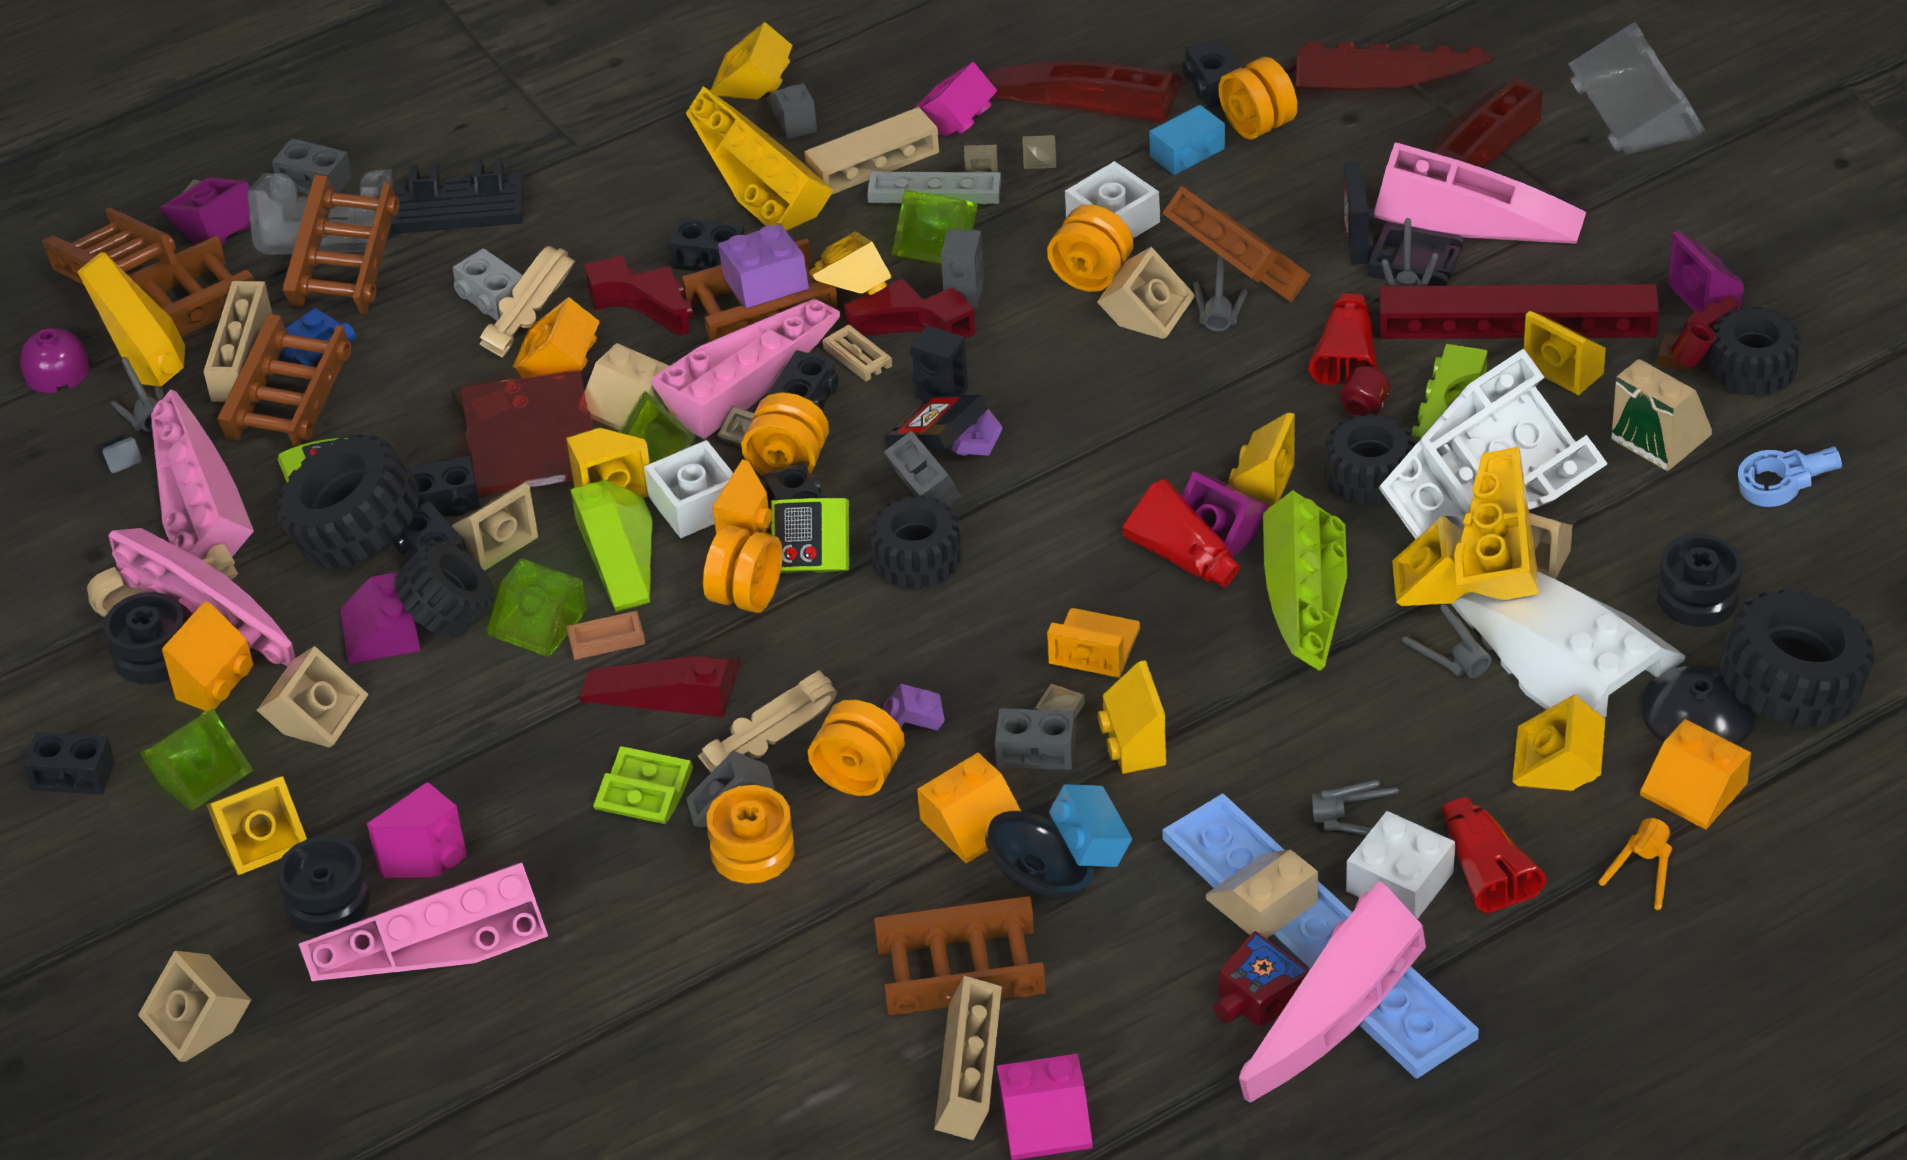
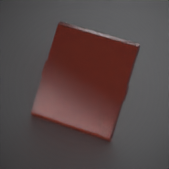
M580 369L460 387L467 424L466 443L472 455L478 495L508 491L523 483H526L529 487L573 481L566 438L593 430V420L591 419L590 411L587 409Z

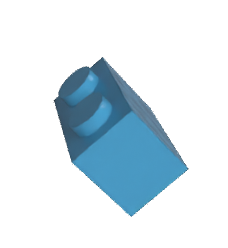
M1199 105L1149 131L1150 157L1170 173L1176 175L1225 149V123Z
M1063 785L1049 813L1078 866L1117 867L1131 843L1132 837L1104 787L1094 785Z

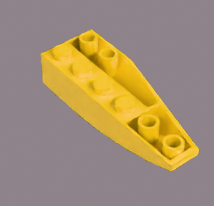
M706 87L701 88L686 114L737 201L765 226L781 224L785 231L816 218L834 189L748 118Z

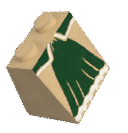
M1640 359L1616 376L1611 437L1613 441L1662 469L1669 471L1712 435L1710 423L1697 391Z

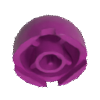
M48 328L38 331L25 341L20 352L22 376L25 378L28 387L38 392L56 393L58 392L57 387L68 384L69 389L75 387L85 379L90 370L88 354L83 343L74 333L66 329Z

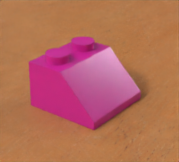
M971 62L938 83L913 109L919 107L937 126L938 135L947 137L955 131L962 134L974 124L972 119L974 115H981L991 106L989 99L997 92V89L978 66Z
M428 782L367 823L378 873L383 878H435L450 868L455 867L461 860L467 857L457 806Z
M1078 1053L997 1065L999 1099L1011 1160L1093 1148L1085 1087Z

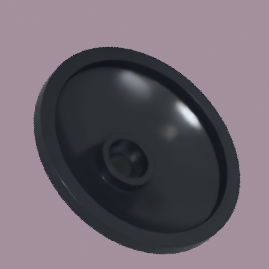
M1702 665L1683 666L1662 673L1648 685L1642 699L1644 722L1652 734L1663 743L1682 721L1686 719L1738 745L1753 730L1757 714L1752 712L1751 706L1748 704L1743 705L1736 698L1735 691H1730L1720 669Z
M1007 811L996 815L986 829V846L996 866L1015 884L1030 892L1049 898L1074 897L1083 893L1093 879V866H1078L1056 824L1049 819L1029 812Z

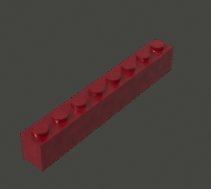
M1656 284L1380 286V339L1524 338L1525 317L1529 311L1547 317L1586 338H1657L1659 317Z

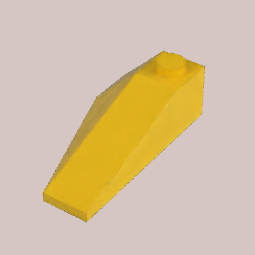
M856 231L828 246L820 256L821 260L814 264L816 267L809 271L811 277L816 281L861 294L867 291L869 295L887 286L885 281L891 278L873 242Z
M100 252L77 271L121 357L128 358L141 384L161 387L184 368L185 344L172 318L106 253Z
M1519 447L1482 453L1472 489L1473 498L1469 512L1465 513L1461 540L1457 542L1454 552L1456 585L1458 589L1499 600L1539 594L1537 564Z

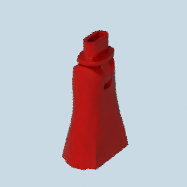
M1341 294L1338 300L1335 301L1308 366L1310 375L1317 384H1340L1342 365H1346V380L1351 371L1357 367L1373 366L1378 368L1372 337L1371 318L1363 295Z
M1160 479L1149 487L1123 524L1122 535L1126 539L1167 559L1186 572L1209 583L1215 581L1222 588H1226L1240 570L1241 565L1231 558L1232 552L1223 540L1197 515L1167 479Z
M1468 797L1448 802L1442 807V812L1446 817L1445 826L1449 839L1455 841V852L1478 910L1487 914L1538 896L1547 881L1544 871L1510 839L1490 813L1479 805H1473Z

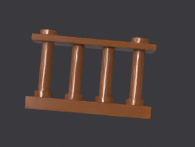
M314 175L282 289L290 306L303 307L306 295H310L311 292L353 297L360 314L367 315L369 304L373 303L376 297L375 282L393 216H397L399 212V197L395 195L390 183L384 182L380 198L336 193L327 176ZM339 206L375 210L376 213L372 226L329 222L330 209ZM335 235L368 239L364 255L320 250L322 237ZM320 263L360 268L356 284L312 279L314 266H318Z
M1182 185L1163 212L1165 216L1258 283L1260 281L1264 282L1290 302H1293L1311 276L1310 273L1218 208L1216 210Z
M110 207L104 210L109 221L108 225L72 243L54 235L42 240L53 270L81 284L83 282L77 271L100 252L106 253L124 272L153 258L171 266L177 264L174 255L176 246L169 234Z
M217 235L174 254L177 264L173 266L159 261L128 275L172 318L181 337L221 318L232 281H254L253 275L248 270H244L236 275H232L224 266L226 262L221 241ZM211 271L220 282L203 289L194 278ZM182 284L190 295L173 302L164 291Z
M807 238L797 241L795 244L804 254L809 289L759 305L745 308L724 279L722 265L682 277L684 298L689 299L691 305L702 302L709 316L705 317L708 343L814 298L838 310L836 286L816 282L809 273L812 263L810 244ZM733 292L741 306L722 311L715 297Z
M268 314L217 418L225 439L238 442L244 429L250 426L288 433L293 448L306 444L307 440H310L313 436L314 425L344 361H347L351 355V342L348 341L344 327L337 325L330 341L289 334L280 315ZM286 348L323 354L317 367L278 361L282 350ZM274 374L311 380L305 393L265 387L269 377ZM261 400L298 406L292 420L252 413L256 404Z
M1030 896L874 918L878 955L891 953L896 982L884 984L888 1016L949 1007V1003L963 976L1002 986L1000 1000L1046 994L1043 962L1029 964L1024 938L1025 934L1034 933ZM1008 937L1014 966L990 969L985 940ZM969 942L974 972L951 975L946 946ZM930 948L935 977L911 980L907 951Z

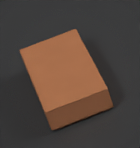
M637 611L566 626L574 660L645 645L644 633Z

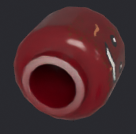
M1360 366L1353 369L1340 390V400L1343 403L1344 409L1352 416H1367V414H1374L1376 416L1391 393V384L1379 368Z

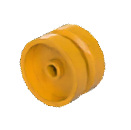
M1263 56L1245 65L1244 68L1240 67L1222 76L1220 79L1219 98L1222 109L1232 127L1242 137L1253 140L1271 131L1272 128L1276 129L1294 120L1297 114V98L1294 87L1281 65L1272 58Z
M1093 204L1080 205L1071 211L1062 227L1058 229L1047 247L1048 260L1054 272L1064 282L1074 288L1087 292L1101 291L1109 286L1119 269L1129 258L1134 249L1133 236L1126 223L1107 208Z
M783 392L770 394L758 404L741 443L742 454L746 461H749L752 468L763 476L766 473L803 462L811 475L829 434L828 420L822 410L806 398L797 394Z
M732 525L722 527L713 539L704 567L703 588L707 600L722 605L735 603L738 609L761 613L771 601L780 577L783 553L779 538L760 532H755L751 535L748 529Z
M843 700L833 705L821 729H819L808 749L809 763L815 773L825 783L840 792L854 796H870L880 791L904 748V733L898 723L879 707L860 700Z
M745 785L723 792L712 802L706 814L712 862L720 874L731 881L740 883H762L779 876L789 867L795 855L790 806L781 794L768 787Z

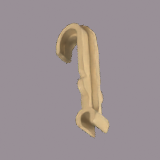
M547 246L539 253L513 288V298L505 297L499 302L498 310L502 316L495 325L489 324L480 336L482 341L479 345L503 358L510 350L514 342L513 336L519 327L529 328L534 325L536 321L534 311L542 309L553 292H556L576 262L568 257L566 250L562 248L556 250L551 246Z
M225 544L215 545L208 550L206 559H203L204 562L224 574L230 580L238 575L234 567L235 561ZM115 567L97 574L87 586L89 602L92 608L104 618L110 609L124 598L144 593V591L137 587L130 588L124 585L122 576Z
M818 670L802 680L796 687L786 691L751 715V720L746 718L736 719L731 726L732 736L722 742L718 739L710 742L702 749L703 752L698 757L710 773L733 750L743 755L747 754L752 758H761L766 753L768 744H776L824 712L834 701L837 691L832 686L831 680Z

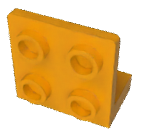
M1071 608L1064 624L1052 622L1047 632L1049 664L1120 678L1140 630V622Z

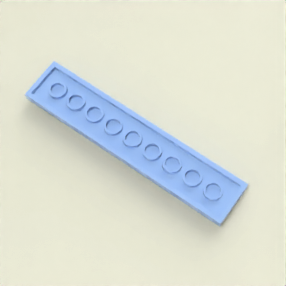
M1223 793L1163 829V840L1213 888L1262 854L1284 850ZM1318 881V903L1267 939L1310 970L1331 939L1337 924L1343 920L1346 921L1352 912ZM1411 966L1383 1001L1359 1024L1416 1079L1476 1041L1479 1034V1028Z

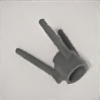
M1406 218L1404 221L1403 271L1394 279L1388 260H1382L1387 286H1428L1436 266L1438 254L1434 253L1431 256L1421 282L1416 273L1410 271V218Z
M1219 254L1215 296L1210 298L1205 304L1200 284L1198 282L1193 284L1200 312L1199 322L1205 324L1212 331H1224L1230 325L1237 324L1238 313L1248 294V290L1243 289L1233 308L1229 300L1223 296L1225 259Z
M123 357L121 361L140 399L135 403L134 415L116 401H112L111 406L131 422L136 431L143 429L146 432H153L151 413L157 402L164 398L162 386H154L156 399L148 397L128 358Z
M1445 604L1441 605L1440 609L1463 640L1453 650L1454 662L1409 637L1404 636L1402 638L1404 644L1450 669L1456 677H1460L1465 673L1470 678H1476L1482 675L1491 664V656L1474 640L1461 620L1456 618Z
M1372 780L1338 789L1321 790V792L1312 793L1314 824L1324 823V831L1338 830L1367 836L1373 828L1337 821V818H1345L1344 803L1397 795L1399 788L1392 787L1366 791L1380 785L1379 780Z

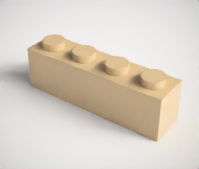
M917 107L804 151L806 166L833 188L832 194L868 181L870 179V172H891L939 153L937 126Z
M232 281L204 368L211 402H226L268 314L272 313L265 282Z
M963 976L949 1003L934 1130L974 1140L989 1112L1002 986Z

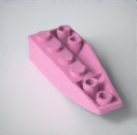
M1396 142L1385 170L1374 211V218L1404 225L1405 219L1410 218L1412 227L1455 234L1466 238L1577 244L1586 215L1585 211L1511 178L1456 159Z
M815 298L697 347L653 377L652 385L677 424L705 439L722 427L732 406L747 410L767 394L774 386L795 351L809 353L840 318V311Z
M170 389L166 396L157 402L151 413L162 524L168 540L171 544L201 560L206 559L208 550L218 544H225L231 556H234L253 533V527L238 489L212 441L178 393Z
M142 528L113 530L108 535L113 551L112 555L115 558L117 569L122 576V581L126 586L130 588L137 587L144 592H158L170 595L179 602L183 614L187 618H190L204 601L209 602L247 639L249 649L252 648L262 653L274 664L281 663L287 667L295 659L291 641L275 621L250 595L200 558Z
M516 863L299 943V947L311 981L473 964L545 938L548 934L522 863Z
M1378 881L1370 892L1362 894L1352 914L1346 921L1343 920L1337 924L1331 939L1253 1057L1244 1064L1240 1072L1239 1081L1243 1097L1248 1102H1253L1287 1082L1323 1057L1347 1037L1383 1001L1426 948L1422 924L1384 883Z

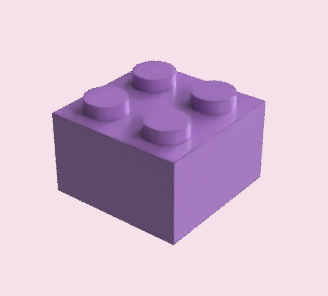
M781 224L765 226L760 231L747 235H736L727 241L718 243L724 279L745 308L809 289L804 254Z

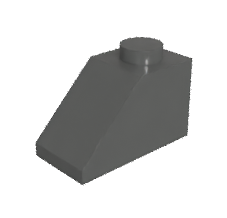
M804 83L773 91L767 97V104L787 140L817 132L814 100Z
M733 750L686 798L694 826L699 828L707 826L706 814L712 802L725 791L745 785H759L775 790L768 765Z

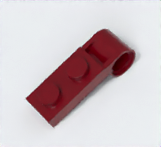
M1729 295L1720 302L1713 300L1703 312L1695 311L1688 318L1684 325L1685 329L1671 347V354L1674 359L1684 366L1696 367L1716 339V335L1712 330L1714 324H1717V320L1721 316H1727V312L1736 310L1740 303Z

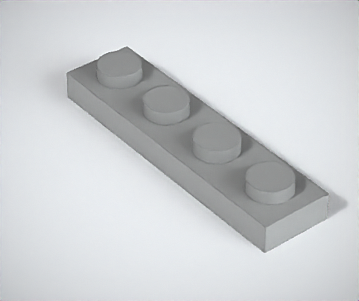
M870 172L868 202L884 204H999L1001 172Z

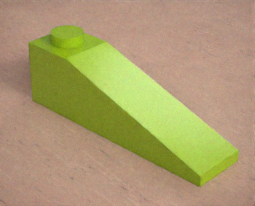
M607 480L570 489L575 520L615 613L650 603L653 520L643 496Z

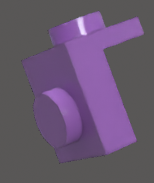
M989 409L977 419L978 422L975 425H971L953 442L954 445L950 448L953 452L962 456H967L968 454L990 455L1002 431V425Z
M900 684L894 694L888 697L883 705V710L898 723L900 728L907 722L938 731L945 721L940 694L929 690Z

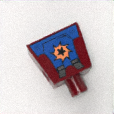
M1254 931L1220 969L1218 981L1221 999L1214 1004V1011L1225 1023H1230L1242 1014L1255 1025L1263 1026L1280 1016L1310 970L1261 934Z

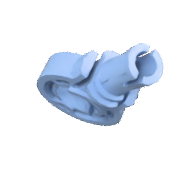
M1835 446L1808 455L1797 450L1787 453L1777 450L1756 452L1744 459L1739 466L1738 482L1740 493L1748 502L1757 506L1775 507L1791 501L1800 489L1810 487L1811 477L1842 468L1841 457ZM1775 472L1783 480L1777 485L1769 486V491H1764V485L1755 482V473Z

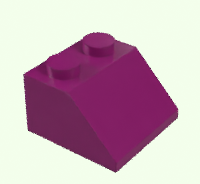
M208 177L160 206L162 213L193 244H199L217 235L222 245L226 242L227 236L249 228L250 222L261 216L249 185L245 180Z
M1680 231L1673 232L1668 285L1694 312L1697 310L1703 312L1713 300L1720 302L1729 295L1740 303L1736 311H1740L1742 294L1744 293L1741 279L1735 276L1723 264L1721 259L1715 256L1705 245Z
M1195 471L1192 472L1182 494V497L1197 515L1223 540L1232 552L1231 558L1237 555L1255 537L1263 520V512L1269 507L1268 504L1213 476Z
M398 572L370 577L340 609L348 664L421 651L416 620L405 610L403 603L397 597L398 592L395 589L394 583Z

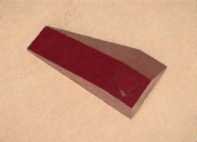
M703 655L589 670L580 694V702L724 717L740 668V659Z

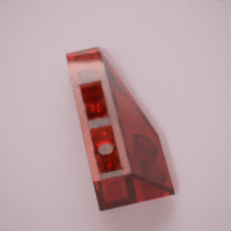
M1304 42V47H1298L1296 89L1363 91L1425 84L1490 64L1492 54H1486L1485 48L1467 47L1466 53L1453 52V47L1434 46L1433 52L1420 51L1421 46L1401 45V51L1388 50V45L1369 44V50L1356 49V44L1337 43L1336 48H1324V43Z
M1050 61L1020 64L992 69L987 75V79L997 89V92L993 95L997 98L1015 99L1029 103H1041L1163 123L1166 122L1182 86V78L1172 72L1087 61Z
M1514 78L1489 90L1448 124L1430 152L1485 168L1541 121L1543 90L1518 78Z

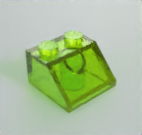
M904 189L892 255L942 264L941 252L947 230H973L978 205L967 200Z
M520 558L501 582L487 628L488 635L550 657L567 636L566 626L576 624L587 611L582 579Z
M213 708L198 714L140 752V755L159 784L189 811L195 810L253 771Z

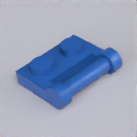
M316 308L286 328L291 335L330 341L336 326L339 325L344 327L348 341L352 342L356 338L355 331L348 323L344 322L341 324ZM286 348L282 350L278 360L314 367L313 364L321 360L323 354Z

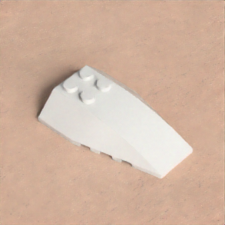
M1524 349L1470 383L1379 486L1382 494L1415 539L1442 515L1462 530L1464 529L1463 520L1465 513L1469 512L1473 498L1472 489L1482 453L1519 447L1529 510L1551 503L1607 465V462L1587 435L1575 442L1535 386L1544 376Z
M1537 572L1539 594L1499 600L1470 592L1469 594H1463L1456 602L1451 603L1470 628H1476L1481 634L1482 642L1488 650L1493 649L1500 657L1501 665L1507 673H1513L1519 680V687L1525 695L1546 710L1575 694L1605 718L1607 716L1608 695L1644 670L1658 677L1685 661L1684 654L1632 617L1540 572Z

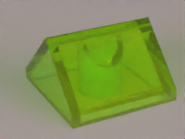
M646 391L641 393L619 431L622 434L645 439L650 464L689 448L696 437Z

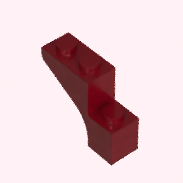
M623 255L584 264L587 287L595 310L609 307H628L641 312L676 335L690 333L688 319L693 318L691 303L689 299L683 300L685 293L680 278H674L670 266L636 274L633 267H627Z
M902 278L888 284L885 288L872 295L866 294L845 304L846 324L851 325L863 336L905 332L923 333L927 326L963 336L965 339L976 334L974 308L953 287L923 300Z

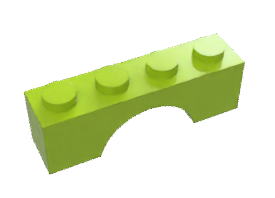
M1446 344L1443 356L1436 357L1433 369L1435 380L1429 379L1426 389V400L1428 401L1427 403L1422 402L1419 409L1418 423H1420V426H1414L1411 436L1414 437L1415 445L1464 389L1486 373L1488 350Z

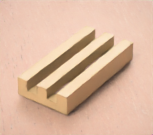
M847 325L823 339V349L865 382L871 379V373H874L876 376L882 373L881 367L886 369L892 367V357L851 325ZM843 337H846L847 339H849V340H850L851 342H853L854 344L849 343V342H848L847 340H845ZM862 350H863L865 353H867L870 357H872V358L874 359V361H872V360H871L870 358H868L865 354H863V353H862Z

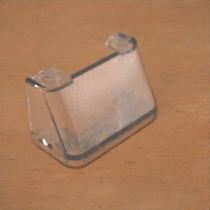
M1633 22L1568 64L1574 73V76L1570 78L1579 95L1586 92L1612 132L1607 137L1617 153L1623 149L1625 154L1628 155L1693 140L1706 132L1688 99L1667 73L1654 50L1647 43L1636 22Z
M392 169L372 170L366 173L360 181V196L380 198L384 182L390 183L393 188ZM263 173L248 190L252 240L257 250L264 254L293 253L308 197L298 198L295 181L287 174ZM335 206L334 209H330L328 221L372 226L376 211ZM327 235L325 238L322 237L320 250L365 252L368 239Z

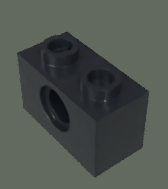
M1221 38L1185 47L1186 60L1182 62L1185 78L1192 81L1198 98H1203L1209 109L1221 106L1219 98L1220 79L1222 76L1240 68L1239 64Z

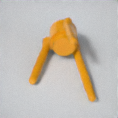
M1647 818L1643 820L1636 835L1630 837L1626 847L1599 879V885H1606L1633 851L1646 859L1658 856L1659 865L1654 908L1661 910L1668 858L1672 851V847L1667 844L1670 837L1669 827L1659 819Z

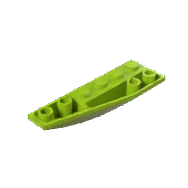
M1292 490L1263 512L1264 567L1267 590L1274 617L1291 653L1320 671L1326 664L1347 580L1345 523L1337 516H1332L1318 507L1312 500L1304 498Z

